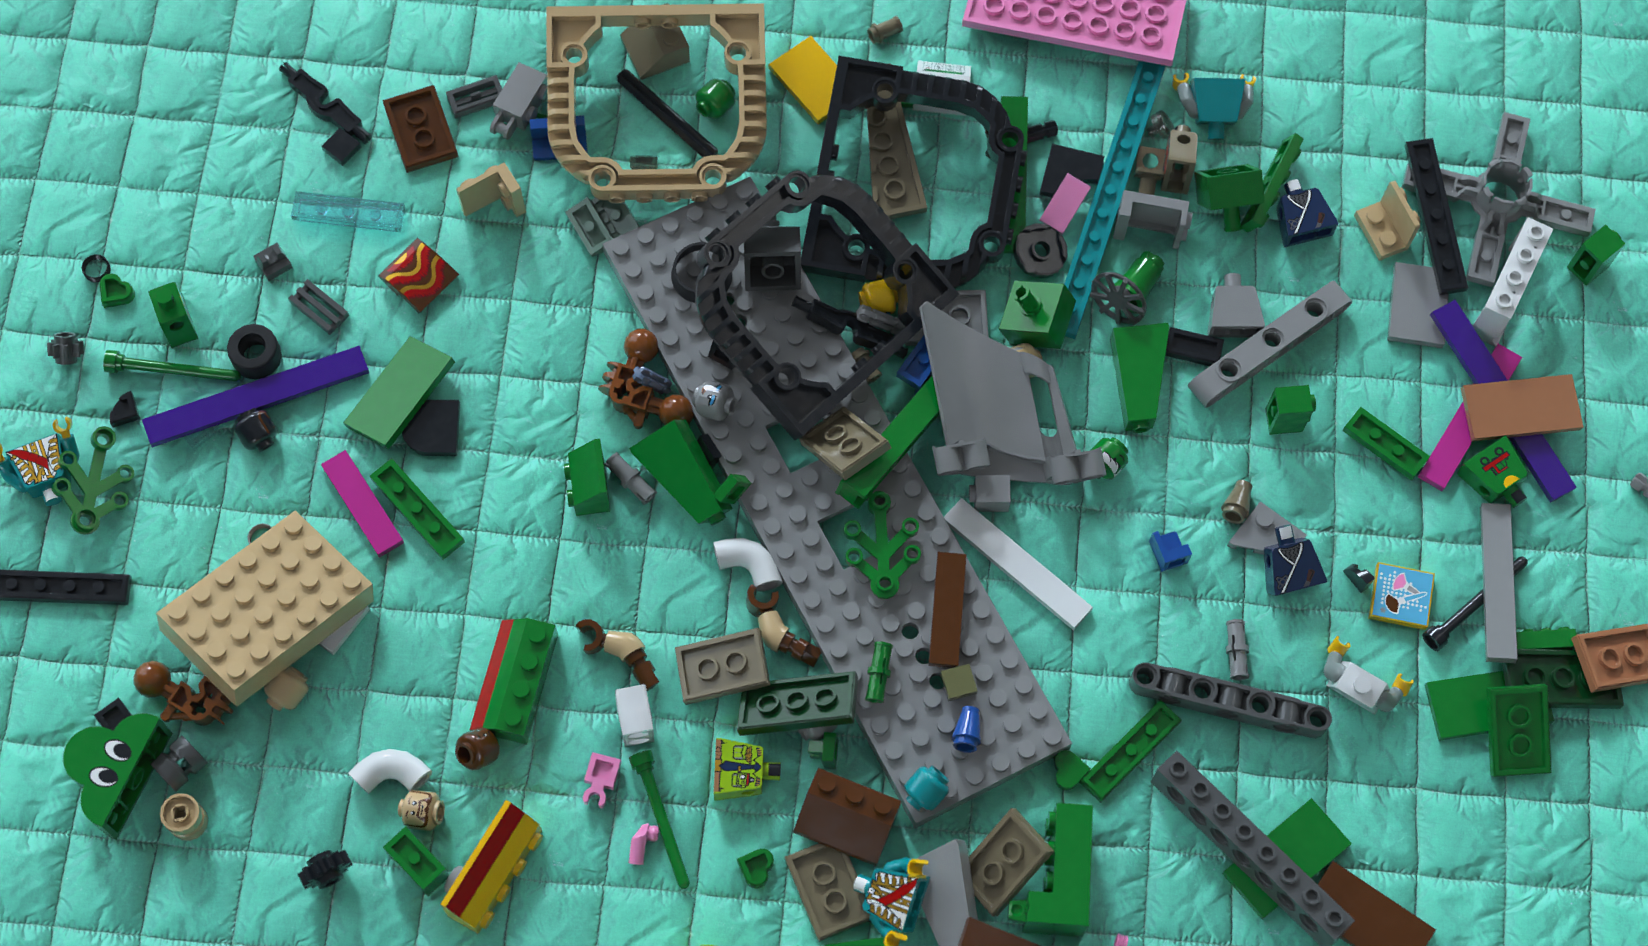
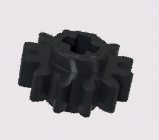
M327 850L310 858L307 861L308 866L302 868V872L297 875L305 889L310 887L313 889L317 886L319 889H324L340 881L344 877L343 873L348 871L347 868L353 864L346 850L341 852L335 851L334 853L331 850Z

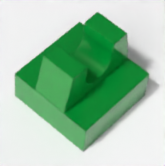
M824 732L823 741L809 740L808 753L810 758L821 759L826 769H836L839 744L837 734Z

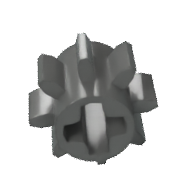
M60 332L54 334V339L47 343L48 356H53L57 364H74L77 362V357H80V354H84L83 341H78L75 333Z

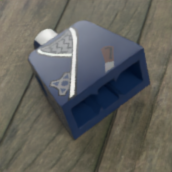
M1297 179L1285 183L1284 188L1287 195L1280 198L1277 206L1284 248L1333 236L1338 226V221L1320 190L1312 188L1303 191L1300 181Z
M1291 524L1274 528L1278 544L1264 547L1267 594L1277 596L1326 583L1327 578L1310 539H1295Z

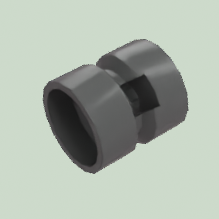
M182 735L169 746L170 752L168 754L161 753L150 763L175 792L189 781L188 775L190 773L196 774L208 764ZM184 758L185 761L179 766L176 761Z

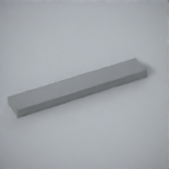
M1482 503L1480 516L1486 662L1516 663L1517 638L1511 504Z

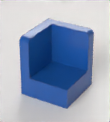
M1158 531L1152 533L1149 543L1161 572L1189 562L1192 552L1188 544L1182 546L1177 532L1174 531L1161 536Z

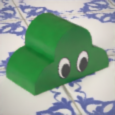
M146 713L131 715L122 720L114 731L99 726L82 729L71 737L64 749V768L67 774L83 788L80 801L85 816L104 834L115 840L118 839L154 770L150 763L163 753L173 734L157 716Z

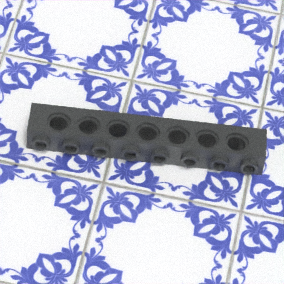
M1178 751L1157 768L1151 783L1320 946H1333L1346 933L1355 920Z

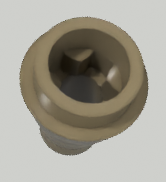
M1238 480L1221 506L1222 516L1228 522L1240 524L1249 516L1250 497L1253 486L1248 481Z

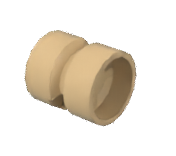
M178 793L172 795L161 806L160 818L162 823L175 837L181 840L191 841L197 839L207 828L208 817L206 811L188 794Z

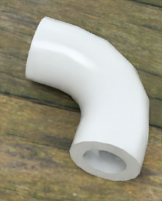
M732 538L713 542L720 570L738 566L746 568L752 576L757 591H767L782 585L783 580L769 551L760 543L745 538Z
M387 749L370 754L358 762L348 774L369 794L379 783L390 778L401 782L409 791L418 790L430 778L432 770L423 761L409 752Z

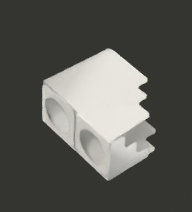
M646 685L615 690V701L624 746L654 742L652 713Z

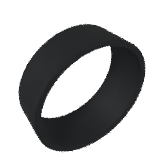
M706 242L692 243L684 247L677 254L671 272V280L676 292L682 298L695 303L696 290L687 287L680 281L676 272V266L687 254L700 251L707 244ZM732 272L724 279L726 292L732 282Z

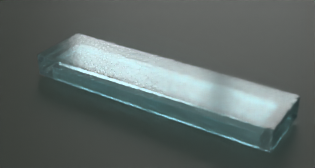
M296 191L291 218L297 221L401 232L405 205L403 203Z

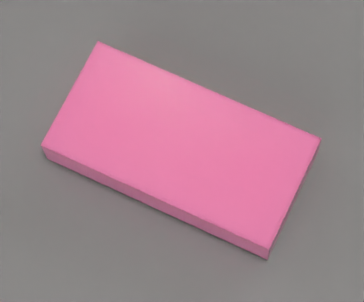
M1067 173L1039 221L1051 226L1052 229L1063 235L1090 191L1091 186Z

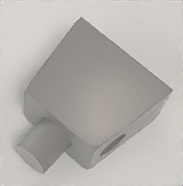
M1238 273L1226 274L1224 276L1225 286H1217L1212 296L1207 335L1225 338H1250L1265 327L1256 288L1254 286H1241V275Z

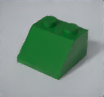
M594 439L569 452V463L564 464L566 481L571 480L572 490H567L568 505L575 508L576 516L610 512L601 440Z

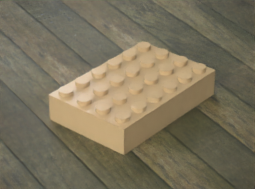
M294 511L159 610L156 615L159 630L238 707L282 671L374 601L373 584L298 512Z

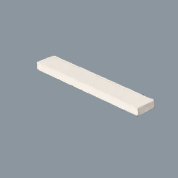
M963 498L944 516L951 529L1073 631L1092 611L1093 607Z

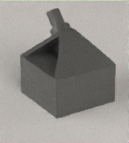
M775 215L744 242L745 291L801 290L800 227L779 226V220H776Z

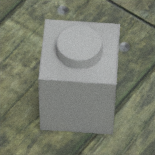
M975 475L974 485H969V502H974V508L978 512H1008L1011 503L1010 475Z

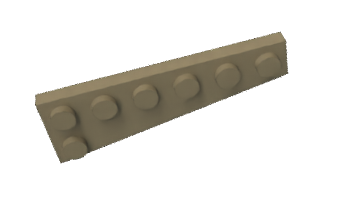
M882 90L878 93V96L887 99L892 94L887 90ZM897 102V105L892 110L885 112L877 110L874 106L867 108L873 200L884 210L889 219L927 212V204L901 102Z

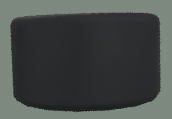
M250 324L242 326L231 335L228 341V357L235 370L245 378H265L272 374L280 364L282 357L281 347L273 332L263 325ZM253 345H263L265 347V351L257 358L248 359L244 357L245 351Z

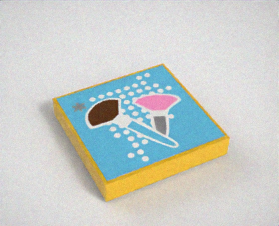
M1378 562L1375 568L1368 619L1426 630L1429 623L1435 573Z

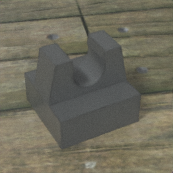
M278 243L253 256L268 281L293 268Z

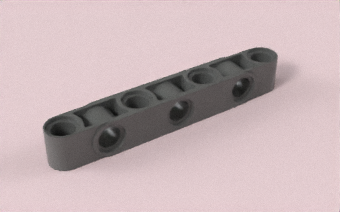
M1140 663L1134 668L1129 679L1130 689L1139 696L1158 701L1161 700L1166 704L1283 733L1318 738L1326 732L1332 722L1330 711L1321 705L1177 668ZM1137 675H1147L1150 678L1151 683H1140L1137 679ZM1201 688L1205 690L1208 698L1197 697L1194 689ZM1258 702L1262 704L1265 712H1256L1252 707V703ZM1310 717L1319 718L1322 722V727L1313 726L1310 722Z

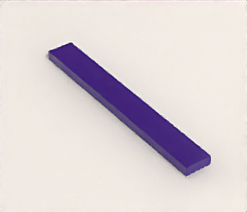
M1456 300L1431 312V318L1474 384L1508 381ZM1543 434L1509 438L1550 503L1577 488Z
M356 346L144 418L142 422L150 445L153 448L235 420L252 408H256L257 411L264 410L369 374V370L360 346Z

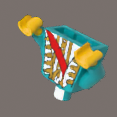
M67 416L65 417L66 429L60 428L58 420L55 419L53 429L57 432L56 434L5 452L7 457H3V447L0 443V474L5 482L21 493L28 492L32 498L43 496L46 506H54L62 501V497L56 496L52 491V485L56 479L63 477L71 483L69 471L62 469L58 465V458L64 451L74 452L77 456V462L80 457L74 434H70L69 431L72 428L73 422ZM64 456L63 462L72 464V459L69 456ZM63 483L57 484L58 490L66 487Z
M905 857L887 862L884 868H875L871 878L862 874L857 876L853 889L858 893L866 895L862 906L863 910L869 913V919L884 938L885 946H899L900 940L906 941L908 937L899 932H914L930 880L929 876L922 873L923 865H928V860Z

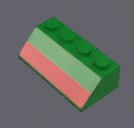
M529 618L501 621L470 731L484 727L493 732L497 738L527 745L558 638L556 625Z

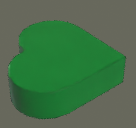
M107 274L100 280L101 303L104 308L126 305L133 301L135 297L133 287L130 283L121 281L118 275Z
M1068 750L1061 751L1054 760V766L1057 770L1055 782L1060 789L1071 790L1091 768L1073 752Z
M758 849L737 858V863L745 881L750 887L761 888L768 880V871L773 867L774 858L767 849Z

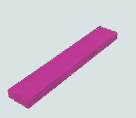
M1497 344L1491 355L1509 381L1522 357ZM1463 402L1418 475V478L1440 491L1444 490L1472 443Z

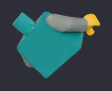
M1184 73V80H1178L1176 74H1174L1172 86L1178 92L1180 101L1188 115L1195 119V123L1208 124V140H1224V125H1234L1237 123L1238 120L1245 116L1253 104L1255 76H1252L1250 82L1245 81L1243 78L1244 74H1241L1240 79L1193 78L1189 85L1188 73Z

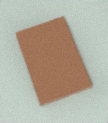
M1648 624L1578 634L1571 638L1591 693L1648 683Z

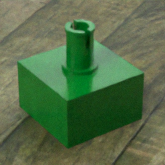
M1249 164L1194 171L1197 204L1211 211L1223 209L1225 232L1242 230L1239 206L1265 203L1262 170Z
M1014 281L999 330L1013 346L1029 343L1033 347L1061 349L1076 300L1065 284Z

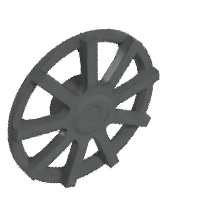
M1104 272L1097 275L1092 281L1090 296L1094 298L1099 306L1101 314H1107L1116 320V323L1119 325L1121 323L1136 325L1143 319L1147 309L1146 300L1141 290L1130 279L1118 273ZM1105 277L1110 289L1101 283V278ZM1112 277L1123 280L1121 286H1115ZM1127 284L1136 291V294H1130L1126 289ZM1097 287L1101 289L1105 294L1098 293ZM1102 300H1107L1109 303L1104 305ZM1133 300H1141L1142 308L1137 307L1131 304L1130 302ZM1114 307L1115 313L1109 310V308ZM1128 309H1130V310H1132V311H1134V312H1136V313H1138V314H1140V315H1138L1137 317H1134ZM1121 310L1127 316V318L1121 316Z

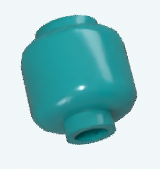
M933 765L929 768L921 766L905 784V790L908 793L906 800L918 811L922 807L926 810H934L948 795L949 787L947 783L949 780Z

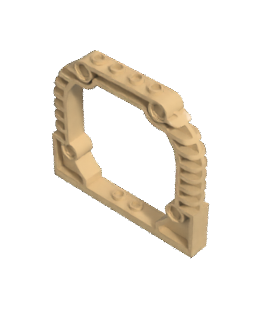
M764 3L546 7L547 128L549 143L560 165L574 176L575 179L590 185V190L594 197L599 200H609L611 203H623L625 200L649 203L653 199H664L666 202H678L680 199L704 202L708 200V197L723 194L728 182L740 177L742 173L755 163L763 149L767 132ZM710 25L711 36L725 48L724 60L726 69L738 76L739 126L736 139L724 155L703 157L696 162L692 169L623 170L611 158L590 157L579 143L576 134V79L588 71L589 60L587 52L603 37V27L635 26L638 29H647L650 26H662L663 28L672 29L677 26ZM741 54L744 56V59L737 61L732 59V56ZM575 56L581 58V60L577 63H571L568 61L570 58ZM710 177H716L720 182L711 185L706 180ZM600 179L610 181L608 185L603 187L596 184Z

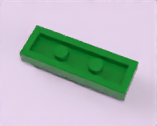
M1362 407L1357 410L1342 430L1411 481L1430 457Z

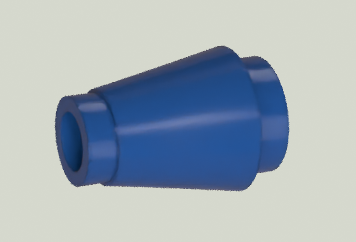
M964 706L962 708L951 740L954 742L953 747L958 751L966 753L975 752L977 746L981 744L980 710L976 707Z

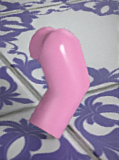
M649 823L643 824L632 837L629 854L630 864H644L647 840L652 842L658 840L659 828L657 826H649Z

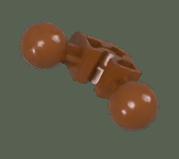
M636 329L628 334L624 341V351L628 357L626 365L618 362H607V366L612 372L603 373L602 378L607 384L600 385L598 390L610 396L613 407L620 413L628 415L636 429L643 428L644 421L648 419L649 413L658 415L664 425L673 420H686L689 425L694 417L693 407L686 397L671 395L664 400L656 398L653 388L644 386L632 378L634 374L633 369L637 366L641 368L645 363L653 360L659 350L656 336L647 329Z
M145 662L135 671L134 686L142 696L148 698L163 696L167 699L169 704L160 715L164 722L183 719V721H193L200 726H206L216 720L225 725L220 717L223 713L232 714L234 712L229 707L231 701L206 676L199 682L200 693L196 694L183 681L179 685L171 681L169 668L161 662ZM198 706L206 709L203 714L197 713L195 710Z

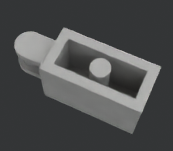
M522 63L517 64L493 103L496 116L490 126L491 133L496 134L498 132L503 135V138L508 140L516 128L525 131L530 119H536L538 108L542 101L545 102L547 100V74Z

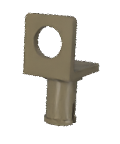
M1139 147L1134 177L1140 178L1139 193L1155 194L1156 182L1161 181L1165 173L1163 171L1166 153L1164 149ZM1147 154H1154L1158 159V165L1153 169L1146 168L1143 165V157Z

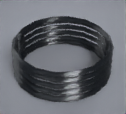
M98 254L87 257L81 267L82 273L91 282H100L102 277L110 274L111 271L108 260ZM99 259L107 263V269L101 276L90 277L86 275V266L91 261Z

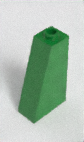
M1169 323L1113 328L1110 343L1125 431L1144 433L1153 429L1157 417Z
M673 420L629 448L640 463L698 524L710 523L715 525L726 518L725 513L733 509L731 504L720 503L713 494L721 485L686 420Z

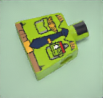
M716 738L714 800L762 794V780H780L781 763L763 762L764 750L761 746Z

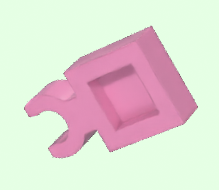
M592 752L584 782L591 784V787L584 792V804L588 805L590 797L598 795L600 797L598 806L601 809L604 808L606 804L604 790L605 788L614 790L621 766V759Z

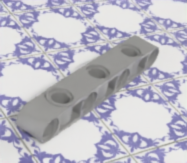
M1336 281L1329 282L1194 377L1189 382L1188 388L1205 408L1210 407L1339 316L1353 301ZM1307 311H1314L1318 314V317L1311 316ZM1265 341L1274 342L1276 347L1268 346ZM1222 371H1230L1233 377L1225 376Z

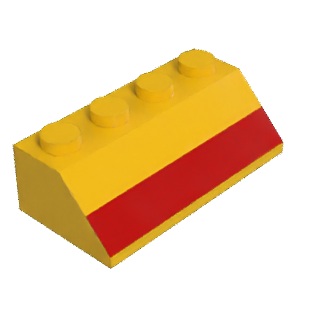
M505 800L440 904L448 917L479 934L482 928L487 929L495 915L492 912L498 901L503 903L511 890V887L508 885L514 876L519 877L527 864V861L524 859L530 850L535 851L543 838L540 824L508 800Z

